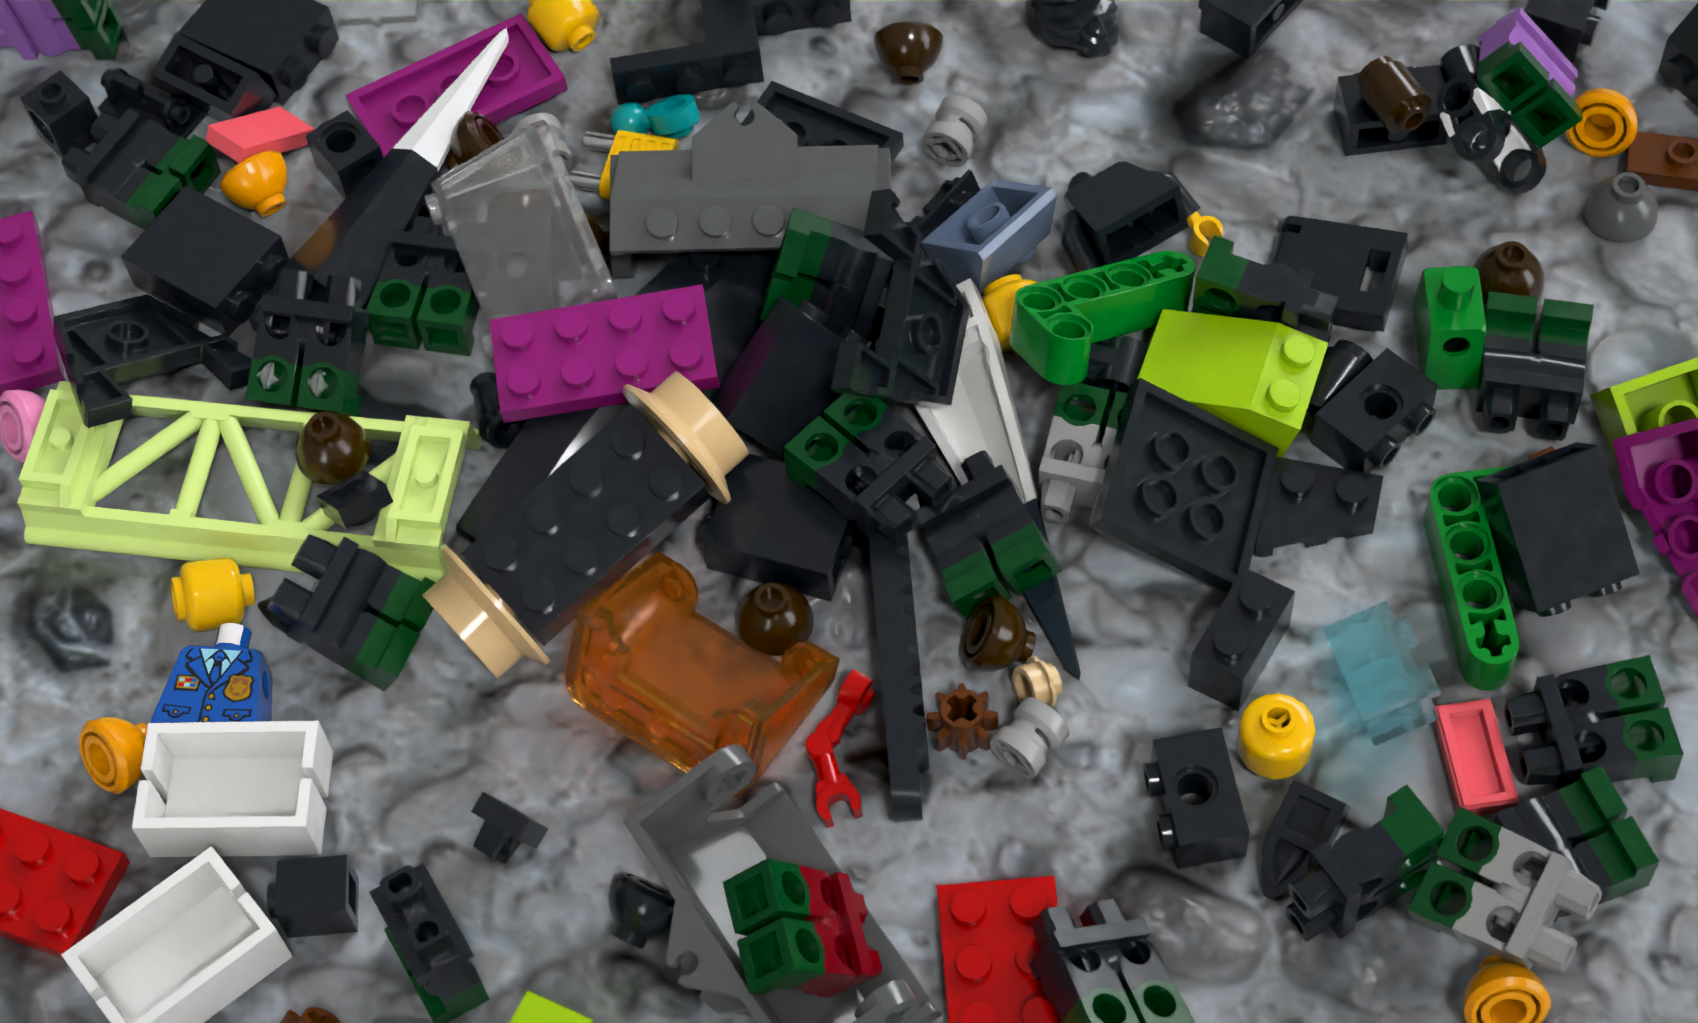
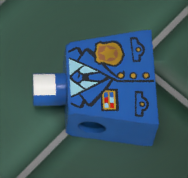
M224 623L218 628L214 647L188 645L183 648L153 713L151 723L271 721L272 673L262 653L256 649H249L252 635L250 629L236 623Z

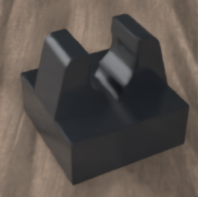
M482 792L471 811L485 820L473 847L503 864H506L522 842L537 849L548 831L547 827L485 792Z

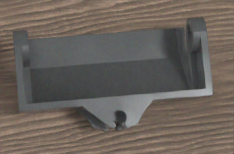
M753 101L751 109L755 117L752 123L745 126L740 124L736 117L739 111L738 103L732 102L692 137V150L619 151V154L610 155V261L613 277H635L637 272V253L779 250L792 207L864 231L872 191L892 190L890 149L879 148L878 145L799 147L797 134L787 127L781 119L776 118L757 101Z
M738 744L729 745L717 750L623 821L675 900L666 963L672 968H677L680 964L685 975L679 977V983L686 988L701 990L699 998L717 1014L734 1013L752 1017L756 1023H932L942 1016L868 908V915L862 928L867 946L878 950L883 968L880 975L860 985H855L831 998L808 995L803 990L778 988L766 995L749 994L737 945V940L747 935L734 933L723 882L767 858L823 870L829 876L836 872H843L785 789L778 782L769 785L739 809L713 812L740 792L755 776L756 765L743 746Z

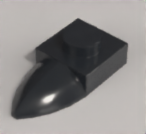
M1293 779L1268 830L1262 849L1261 877L1267 898L1274 899L1287 893L1289 883L1307 872L1310 851L1323 842H1326L1330 848L1332 847L1350 809L1346 803Z

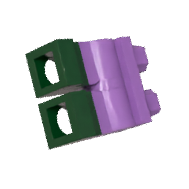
M0 0V47L15 46L23 60H35L38 58L39 53L52 57L68 50L87 49L91 50L96 59H114L124 21L112 0Z
M1521 7L1511 10L1497 20L1495 25L1479 36L1478 43L1481 47L1477 81L1506 113L1511 110V118L1540 149L1583 120L1581 107L1571 98L1575 92V85L1572 81L1578 78V70Z

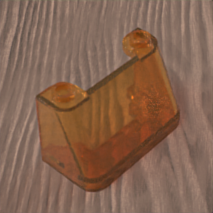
M658 551L577 610L565 672V684L568 693L581 708L685 773L721 748L736 744L743 746L755 763L757 770L749 784L732 797L737 798L757 783L831 687L840 659L808 641L797 642L787 649L781 663L769 655L751 648L739 637L695 612L698 602V587L693 575L680 563Z

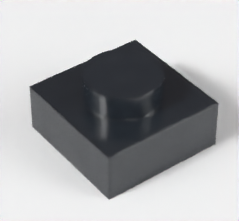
M364 470L316 496L324 514L346 529L351 526H361L372 521L378 515L380 509L393 503L386 484Z

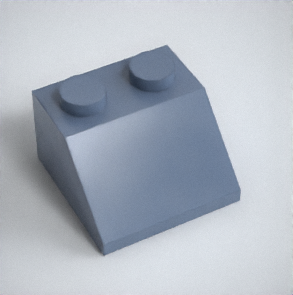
M992 179L922 240L921 245L930 260H940L955 285L971 278L978 288L980 296H983L982 291L985 287L1000 279L1015 264L1029 259L1035 253L1036 246L1051 233L1057 195L1052 187Z

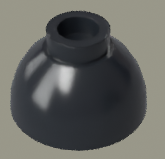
M628 872L614 874L608 896L610 912L616 923L612 934L630 945L644 949L648 939L660 937L670 932L675 900L668 890L644 878Z

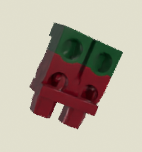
M767 858L723 882L734 933L747 935L737 940V945L749 994L766 995L778 988L803 990L808 995L831 998L855 985H860L880 975L883 971L878 950L867 946L862 925L865 923L868 915L863 894L853 892L849 874L836 872L829 876L823 870Z

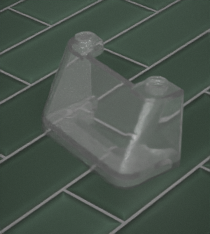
M545 120L522 127L430 183L432 193L424 196L434 225L444 223L447 231L451 233L483 313L487 329L479 331L478 335L488 361L494 360L490 319L618 298L603 256Z

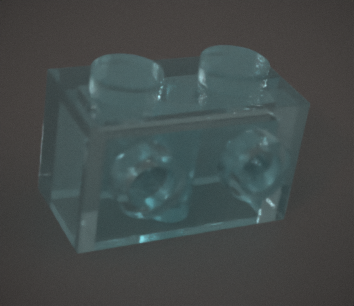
M1384 601L1322 627L1374 746L1439 720L1432 699L1440 696L1441 692L1428 663L1418 667L1415 664L1410 651L1419 648V645L1406 616L1395 620L1387 602Z

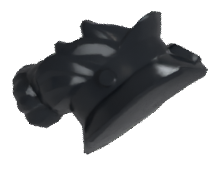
M1027 0L1025 6L1029 9V19L1033 33L1039 34L1046 43H1051L1055 46H1070L1081 50L1086 56L1092 57L1109 55L1112 52V48L1117 44L1119 26L1114 21L1117 19L1115 13L1118 6L1114 0Z

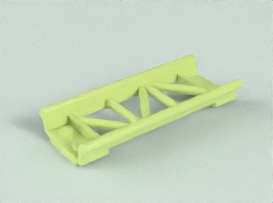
M59 381L57 389H50L18 479L22 485V490L17 504L21 509L26 525L24 540L27 544L185 561L231 558L235 560L238 566L305 573L292 566L291 563L309 534L336 546L345 536L359 544L357 548L376 554L388 565L417 580L422 581L426 577L437 582L447 573L441 547L444 546L442 538L465 449L479 450L482 445V437L480 436L479 429L472 428L470 421L406 415L405 421L348 416L362 426L369 439L399 442L396 453L369 472V474L386 484L393 503L380 510L373 536L333 532L326 530L337 522L326 516L322 508H319L302 521L313 481L301 473L297 462L295 463L279 516L241 427L300 432L309 419L317 413L128 394L133 399L131 415L175 419L176 421L108 468L124 419L87 428L83 424L70 382ZM199 430L175 509H171L170 514L95 507L98 501ZM221 435L259 524L196 517Z

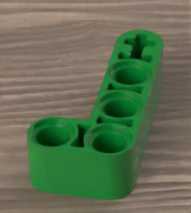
M1159 251L1024 286L1015 295L1009 343L1047 381L1059 385L1080 383L1087 376L1092 343L1154 327L1157 324L1162 309L1188 312L1196 263L1186 254L1177 251Z
M1509 467L1449 473L1440 476L1434 481L1430 489L1424 515V529L1460 672L1468 684L1484 691L1499 689L1508 682L1519 650V636L1492 532L1475 480ZM1445 506H1450V507L1457 508V509H1459L1460 511H1459V512H1452V511H1449V510L1445 509L1444 507H1445ZM1455 554H1466L1471 556L1473 559L1464 560L1457 557ZM1467 602H1478L1486 608L1476 609L1468 605ZM1488 638L1486 648H1481L1483 640Z

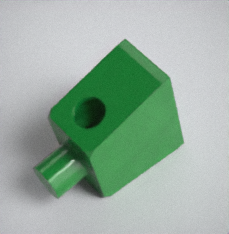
M1473 266L1427 268L1422 271L1412 306L1420 372L1438 385L1437 390L1476 389L1486 335L1479 270ZM1451 338H1458L1456 352L1446 351L1443 348L1444 343Z

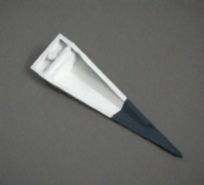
M969 278L956 285L969 304L970 311L952 405L937 407L914 405L961 485L969 482L961 465L966 458L979 451H986L998 466L1002 464L1017 485L1049 545L998 334L992 326L978 288ZM1041 561L1022 570L1021 572H1029L1034 570ZM1056 574L1026 590L1024 594L1068 672L1079 680L1081 671Z

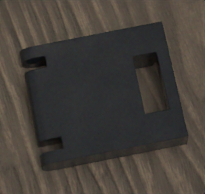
M1287 216L1284 220L1282 233L1279 235L1271 263L1284 264L1293 269L1296 274H1298L1300 267L1316 272L1313 288L1340 296L1332 324L1384 332L1408 251V233L1299 216ZM1370 255L1371 271L1385 273L1379 293L1360 290Z

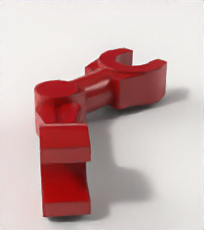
M854 669L846 677L839 690L837 705L830 715L818 724L815 732L806 740V749L819 782H816L817 813L826 828L834 826L830 809L838 801H845L851 805L855 819L863 817L861 796L845 773H840L833 750L840 744L843 733L855 715H862L876 695V692L870 688L873 680Z

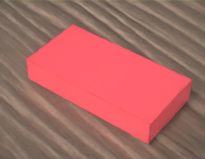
M279 106L208 125L205 141L237 163H240L261 152L276 151L283 153L308 146L305 135L315 129Z
M1491 698L1434 706L1431 716L1456 810L1460 806L1479 816L1496 814V812L1511 806L1513 808L1518 806L1519 798Z

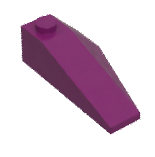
M1698 418L1612 439L1625 495L1634 510H1640L1656 536L1652 541L1661 556L1667 555L1683 582L1681 590L1698 617Z

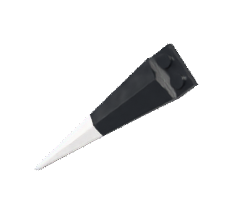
M506 28L498 33L282 267L314 274L310 301L324 302L328 275L346 276L361 280L360 309L366 310L387 255L393 248L392 239L396 230L408 231L414 218L418 215L451 148V135L455 124L466 111L471 110L509 42ZM280 270L276 273L277 279H278V275H279ZM275 285L267 295L274 296ZM261 303L249 317L254 331L258 330L260 317L263 313L260 310Z

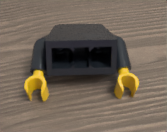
M1126 161L1117 162L1094 176L1088 172L1077 173L1070 180L1068 190L1063 197L1067 212L1061 218V241L1065 254L1075 273L1136 258L1188 227L1192 229L1188 240L1189 249L1195 255L1204 257L1209 248V243L1204 236L1212 240L1214 235L1221 238L1223 235V225L1220 220L1212 216L1201 217L1197 212L1201 207L1174 174L1167 171L1145 170Z

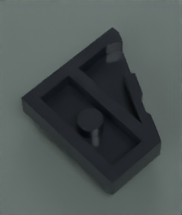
M1276 457L1257 537L1255 556L1262 558L1272 556L1274 548L1301 542L1304 543L1305 548L1327 544L1328 541L1337 537L1349 539L1372 534L1384 476Z

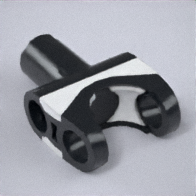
M1474 44L1456 46L1441 57L1439 66L1445 85L1441 88L1437 98L1439 115L1456 152L1461 158L1475 166L1489 164L1496 178L1510 191L1520 194L1532 190L1541 182L1547 168L1542 148L1540 149L1511 118V110L1506 113L1477 81L1480 47ZM1471 147H1473L1478 152L1472 153ZM1531 159L1532 164L1528 174L1523 179L1514 181V173L1522 162Z

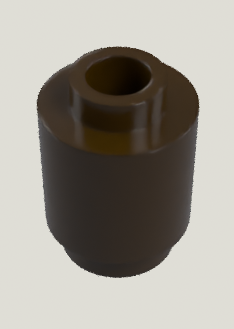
M1382 56L1374 59L1362 69L1357 79L1358 85L1361 87L1360 95L1389 132H1411L1424 123L1431 106V98L1402 62L1394 61L1389 56Z

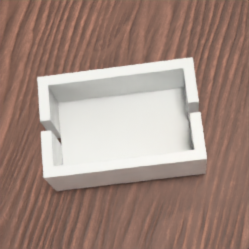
M319 721L148 723L141 771L147 780H139L132 830L150 857H197L211 846L220 857L321 855L327 809L322 798H328L333 758L332 747Z
M212 846L61 954L110 1023H204L293 957L277 929L249 893L244 890L241 883Z

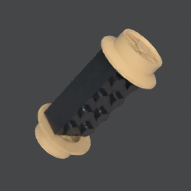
M674 371L651 393L630 384L623 386V394L630 404L461 553L474 571L485 581V585L447 545L441 547L447 573L422 596L497 679L522 657L546 666L551 662L542 649L515 620L516 617L545 646L709 499V494L725 505L731 501L725 475L748 456L749 451L740 436L720 411L692 382L679 372Z

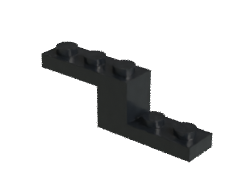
M701 0L707 43L610 58L618 105L627 102L643 103L679 94L692 95L703 91L741 87L747 84L764 82L758 36L783 34L789 31L851 22L850 0Z

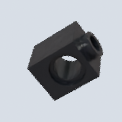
M61 70L20 97L38 136L61 158L72 147L79 146L86 149L94 143L90 131L92 123L98 116L91 100Z
M348 110L322 123L317 129L305 135L316 167L344 199L350 195L384 158L379 144Z

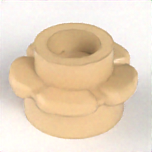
M1032 656L1026 660L1025 665L1016 667L1013 671V687L1020 704L1025 698L1031 697L1044 702L1050 707L1055 706L1057 696L1062 692V682L1053 664H1046L1044 661H1040L1038 657Z

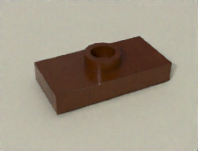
M1637 131L1634 141L1627 148L1625 172L1639 175L1647 185L1698 191V138Z

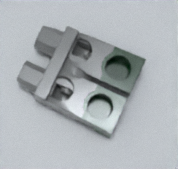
M1080 383L1061 385L1044 456L1039 468V497H1041L1043 520L1059 524L1067 523L1070 520L1074 505L1093 509L1090 527L1097 532L1104 533L1092 527L1091 522L1127 393L1116 391L1109 416V389ZM1077 399L1086 400L1093 404L1095 409L1071 404V401Z
M1459 806L1435 854L1442 866L1433 861L1431 862L1408 908L1409 913L1417 924L1438 933L1440 931L1502 959L1517 963L1528 969H1531L1532 965L1536 964L1543 968L1564 973L1573 957L1577 942L1574 938L1551 928L1560 909L1588 921L1601 899L1602 892L1600 887L1582 874L1577 873L1570 858L1554 851L1551 852L1537 843Z

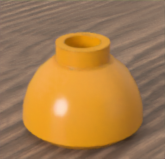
M1596 88L1581 94L1574 100L1582 109L1583 120L1567 130L1565 135L1569 143L1576 150L1590 157L1608 158L1620 154L1632 144L1637 133V114L1631 102L1622 93L1608 88Z
M265 151L258 153L230 169L223 176L219 188L234 204L245 209L256 210L261 218L268 217L281 210L287 204L283 197L288 179L285 160L280 152Z
M99 717L83 724L79 736L80 755L88 774L102 789L113 794H121L131 788L141 778L143 774L141 765L147 733V725L140 722L133 725L121 718Z
M1495 955L1484 959L1480 963L1478 971L1472 976L1466 986L1463 998L1464 1017L1467 1023H1541L1546 1018L1551 1005L1550 996L1545 985L1532 970Z

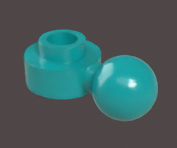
M679 94L662 99L648 109H644L641 105L633 102L623 103L613 111L610 124L615 135L618 130L647 134L648 130L652 129L653 133L657 135H665V137L677 139L693 131V125L700 119V114L694 96Z

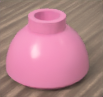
M8 390L4 391L0 396V439L8 454L17 461L24 463L46 400L30 391Z

